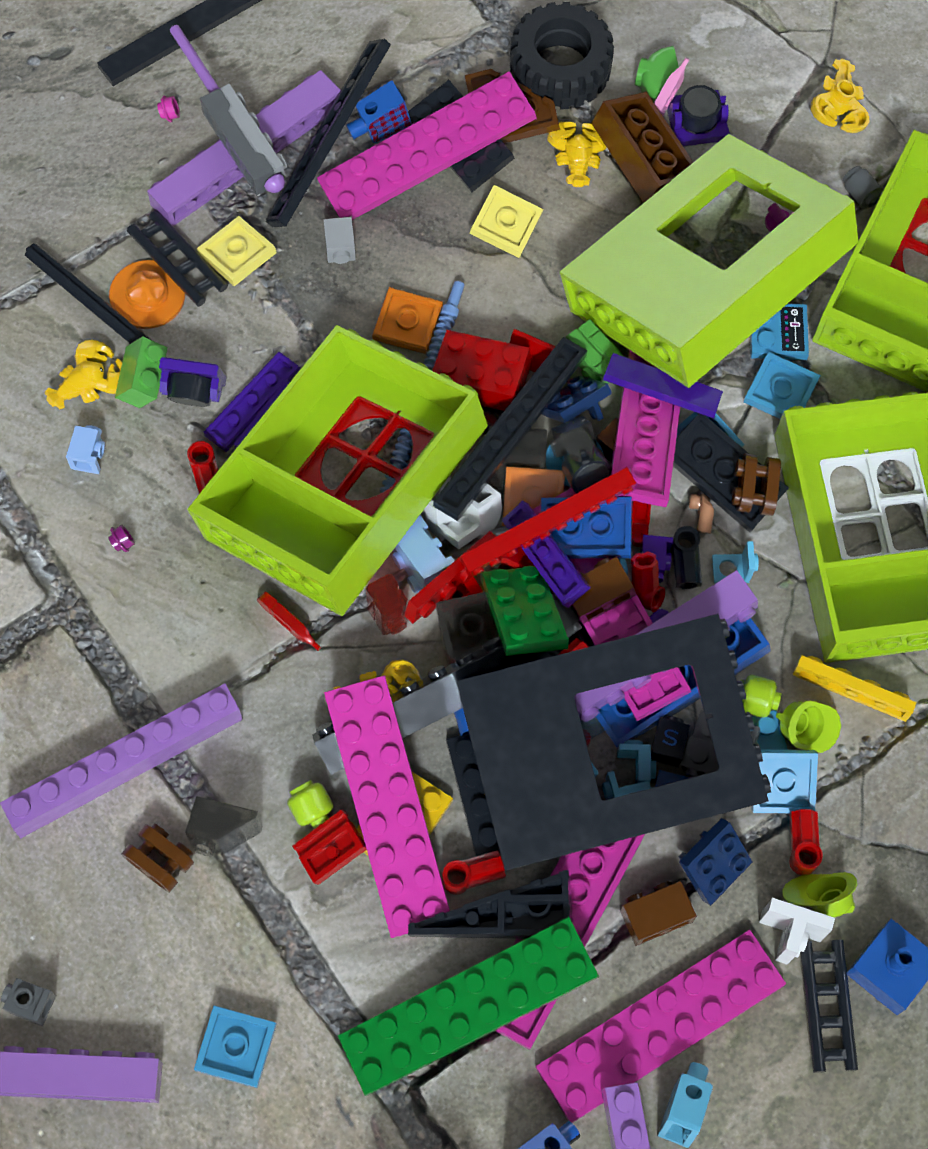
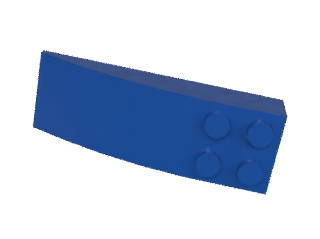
M751 618L742 623L738 620L728 626L730 628V636L725 639L728 650H734L738 663V668L734 669V673L737 675L771 651L770 644ZM690 665L678 668L689 685L691 693L639 721L635 719L624 698L612 706L607 703L598 709L599 714L595 717L617 749L619 744H624L627 740H633L657 726L660 717L673 716L700 699L693 668Z

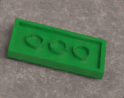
M535 566L505 570L495 569L482 572L481 582L506 656L568 649L569 639L547 582Z

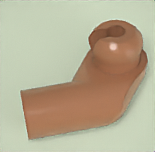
M702 493L701 495H690L689 508L697 509L699 512L697 531L711 534L714 508L709 498Z

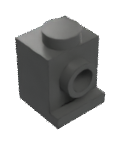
M16 978L14 984L8 983L2 993L1 1002L5 1003L2 1009L7 1013L43 1026L56 995L51 990ZM25 993L29 994V1001L26 1004H20L19 1001L22 995Z

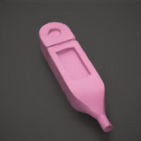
M685 58L676 71L669 76L654 102L662 116H664L665 110L668 109L683 82L684 71L689 62L688 58Z

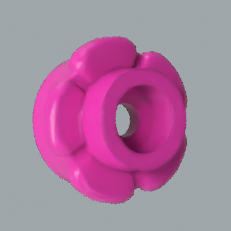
M162 96L161 102L157 104L160 117L173 122V119L180 117L178 103L174 96Z

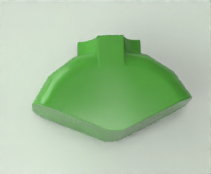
M674 46L661 48L650 55L648 59L641 58L635 86L641 87V92H647L653 102L656 101L669 76L679 67Z

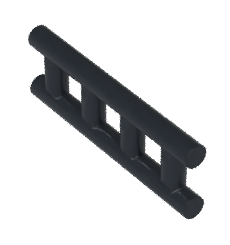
M154 210L149 215L153 223L142 230L136 224H131L127 228V232L197 307L205 303L206 299L202 294L210 288L215 287L220 293L227 289L228 284L157 210ZM162 231L171 241L157 248L149 238ZM179 249L188 260L175 267L167 256ZM197 268L206 278L193 286L184 275Z
M832 940V951H813L812 941H808L804 952H800L813 1073L826 1072L825 1062L844 1061L846 1071L858 1070L843 940ZM833 963L835 983H816L814 964ZM837 995L839 1015L820 1016L818 996ZM841 1028L843 1048H824L822 1029Z

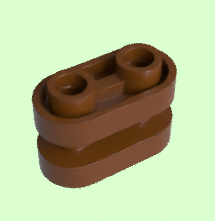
M744 453L742 459L738 458L735 464L734 474L739 476L738 487L733 489L731 502L733 505H736L737 511L749 513L752 505H759L760 515L773 516L778 500L781 460L779 458L767 457L764 465L757 464V455ZM756 476L762 477L760 493H755Z
M154 823L151 827L145 824L137 834L143 840V843L138 849L129 844L121 855L154 883L170 893L178 883L172 874L177 868L184 873L194 864V861L191 859L193 852L180 842L174 845L166 839L169 834L159 825ZM153 849L168 860L163 867H160L148 857Z

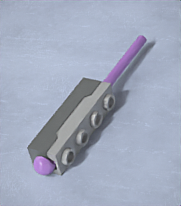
M179 25L172 26L170 29L171 34L209 91V94L200 97L202 112L256 196L265 191L271 193L280 192L286 181L284 169L287 168V164L280 153H275L269 135L266 132H261L257 117L253 112L249 113L245 108L246 103L241 93H235L230 84L219 88Z

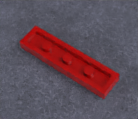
M489 531L466 552L493 539L496 535ZM460 557L408 601L404 616L412 624L421 617L427 618L441 599H449L456 591L458 584L462 581L467 583L474 576V574L468 576L459 560Z

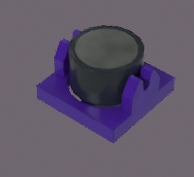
M695 85L684 91L683 95L674 96L667 109L671 129L683 147L719 142L726 135L730 134L727 124L729 107L725 105L726 95L720 96L719 90H714L705 85ZM716 125V127L712 131L705 133L706 131L711 130ZM684 128H686L687 130L692 131V132H694V133H696V134H693V133H691V132H688V131H686Z
M167 357L160 358L159 369L162 371L160 393L167 395L168 400L200 407L210 406L211 400L212 402L220 401L222 387H225L227 377L217 364Z

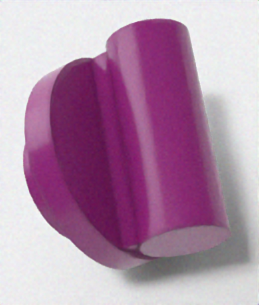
M773 203L767 209L765 226L771 232L787 219L790 213L781 209L776 203Z

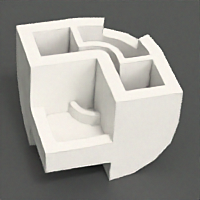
M449 476L422 511L421 516L428 525L429 530L440 542L446 539L457 549H460L474 538L481 539L489 531L494 530L502 511L501 494L487 484L459 521H456L433 507V501L450 481L451 477Z

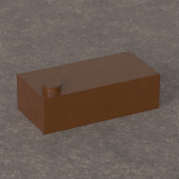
M647 92L603 101L591 123L643 203L693 163Z

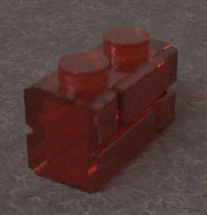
M387 574L368 584L366 587L367 610L373 620H376V625L382 635L390 633L395 635L402 632L407 627V622L409 621L404 616L408 599L402 589H399V584L393 574Z

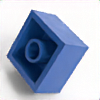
M891 918L881 927L847 971V975L894 1014L899 1015L907 1009L928 981V947Z

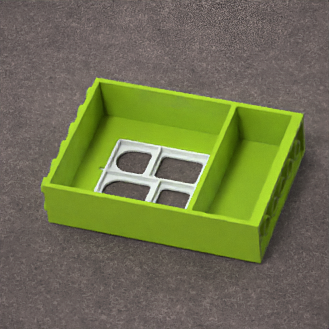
M907 392L902 396L896 397L881 395L872 400L850 399L840 404L824 402L815 407L803 408L802 406H793L784 410L774 437L779 459L781 460L784 482L789 487L787 495L824 663L928 650V546L909 550H896L893 546L885 513L887 506L908 503L918 504L928 538V393ZM887 460L903 462L911 471L915 489L908 492L883 494L880 491L877 480L879 465ZM852 466L863 474L871 503L870 510L844 514L836 510L830 485V476L837 467ZM868 522L874 523L877 528L881 552L855 557L848 556L844 546L841 527Z

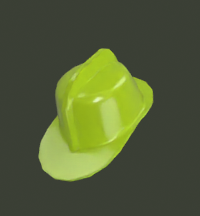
M815 701L792 702L784 709L783 713H776L775 716L780 720L782 735L799 749L816 750L817 753H823L836 743L840 735L841 721L839 714L834 708Z
M847 872L802 875L786 883L782 893L783 898L788 903L797 906H809L815 912L836 918L854 911L855 903L852 893L855 891L858 883L857 878Z

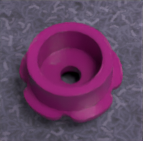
M122 524L117 528L111 527L112 535L108 539L116 551L123 550L124 552H129V548L135 545L129 531Z

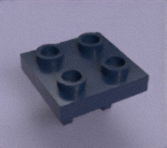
M576 376L567 382V386L558 392L541 415L563 422L568 432H580L575 417L588 410L593 420L597 419V421L604 419L598 402L610 396L612 391L608 383L585 376Z
M723 818L708 832L703 831L700 834L701 839L687 854L682 852L678 856L680 865L702 901L710 906L753 862L731 823Z

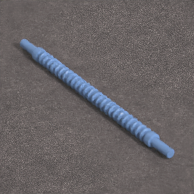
M460 281L454 282L447 304L442 306L441 316L438 318L439 323L436 325L437 330L434 331L435 337L431 339L433 344L429 345L430 351L426 353L428 358L424 359L425 365L431 371L433 370L446 330L453 331L454 320L457 319L459 314L457 307L465 286ZM406 429L400 430L402 436L397 438L399 443L395 444L396 450L392 452L394 458L390 459V463L401 470L407 466L405 461L409 460L408 453L412 452L410 446H413L412 437ZM385 474L386 480L382 481L384 487L380 488V492L383 493L388 490L396 480Z

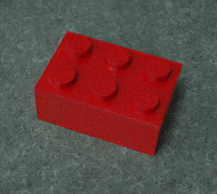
M446 330L432 371L439 375L444 373L462 386H471L478 393L480 404L483 407L505 411L525 386L531 367L530 347Z

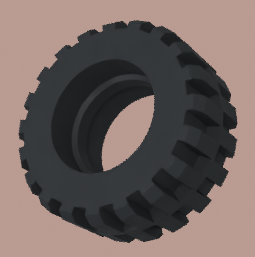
M555 2L547 3L544 8L539 6L532 9V14L527 13L521 18V23L516 25L511 38L510 72L514 80L530 88L532 93L542 98L545 96L553 100L555 106L560 107V110L569 109V106L572 105L577 108L583 106L585 100L591 102L597 98V93H601L606 87V82L609 81L614 54L613 36L608 30V25L603 19L598 20L599 15L592 10L586 11L585 6L579 4L572 6L570 2H562V4L558 5ZM565 46L579 52L584 59L573 65L559 66L547 62L539 53L549 47Z

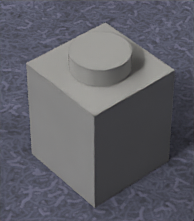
M352 217L324 219L328 263L343 264L356 260Z

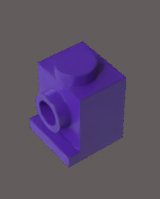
M643 535L640 553L648 551L656 554V560L659 563V583L663 582L665 571H670L671 568L670 550L673 544V537Z

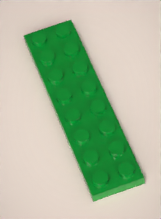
M570 917L351 1028L338 1035V1038L364 1095L369 1096L599 978V975Z

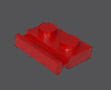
M344 810L338 811L292 846L297 851L299 859L312 882L317 885L324 882L367 850L364 840Z

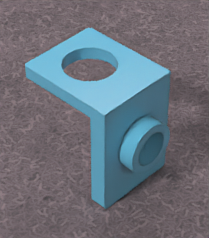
M747 541L742 554H714L712 556L715 584L727 577L719 569L720 564L726 561L733 563L744 581L750 583L754 571H758L759 566L758 554L754 553L753 541Z

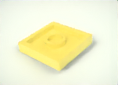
M494 185L469 234L520 258L544 209Z
M240 216L197 248L198 254L233 286H236L276 254L275 246Z

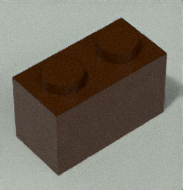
M617 557L603 559L595 564V569L586 574L580 573L591 587L573 603L583 624L637 595Z
M666 881L653 888L655 892L643 896L641 892L625 899L626 904L622 906L620 913L635 946L694 922L697 915L681 881L673 885L671 881Z

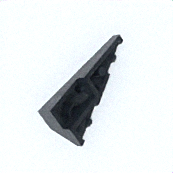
M563 870L556 875L531 881L530 884L512 890L508 889L467 903L460 908L446 913L441 912L434 917L417 923L412 922L408 924V935L410 937L527 939L568 917L572 921L569 870Z

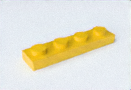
M801 655L792 674L905 722L913 714L917 703L910 700V697L902 692H891L883 689L879 683L873 680H861L852 676L850 671L827 666L821 659L814 656L805 657Z

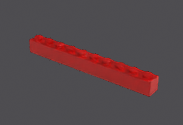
M625 467L460 556L459 560L468 576L472 574L476 576L482 573L486 566L490 565L493 567L499 564L501 558L514 556L518 553V549L531 547L535 544V540L539 538L541 540L546 539L551 535L550 532L555 529L560 531L568 526L567 523L574 520V522L581 520L584 518L583 514L589 511L591 513L598 511L601 508L600 505L613 503L617 500V496L621 494L624 496L634 491L633 488L636 485V481L628 467Z

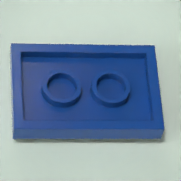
M617 497V500L608 505L604 503L600 505L601 508L594 513L589 511L583 514L584 518L577 522L572 520L567 523L568 526L560 531L555 529L550 533L569 559L631 558L632 497ZM541 498V512L567 498Z

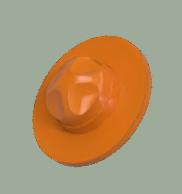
M154 260L138 261L126 266L115 276L109 290L111 306L140 329L157 328L173 320L181 311L186 296Z

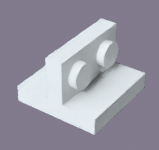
M772 898L762 910L759 923L783 930L775 961L788 964L794 957L798 958L801 951L804 952L808 939L821 942L832 931L835 918Z

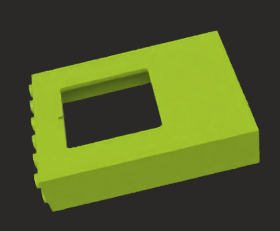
M728 134L560 271L570 312L586 322L589 319L592 320L604 334L690 388L859 243L854 200L831 189L828 185L812 179L806 173L797 171L785 162L769 156L766 152L752 147L744 140H739ZM735 181L794 212L725 270L716 267L667 238Z

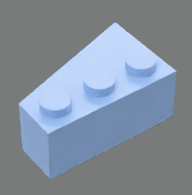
M420 515L393 549L394 553L392 554L396 566L400 570L404 568L408 574L407 582L415 594L455 561L452 556L444 557L439 549L442 547V543L437 537L432 538L427 530L428 525Z

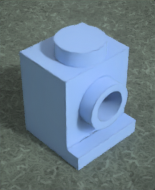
M86 425L85 427L75 426L66 455L71 469L94 474L100 473L101 469L97 460L103 457L105 442L101 439L102 430L92 425Z

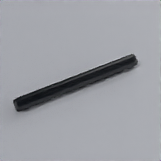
M33 243L26 248L25 256L129 344L142 336L150 339L40 246Z

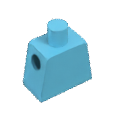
M692 1062L687 1074L682 1073L674 1085L657 1135L658 1137L689 1148L699 1134L713 1088L712 1084L705 1082L709 1072L706 1066Z

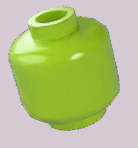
M748 675L745 680L740 679L746 693V699L742 700L745 713L750 712L753 716L765 718L769 716L771 709L778 710L782 693L776 692L777 684L774 680L757 675Z
M309 780L289 792L291 797L287 800V805L300 826L311 824L314 829L329 819L327 814L332 811L334 805L321 783L313 784Z

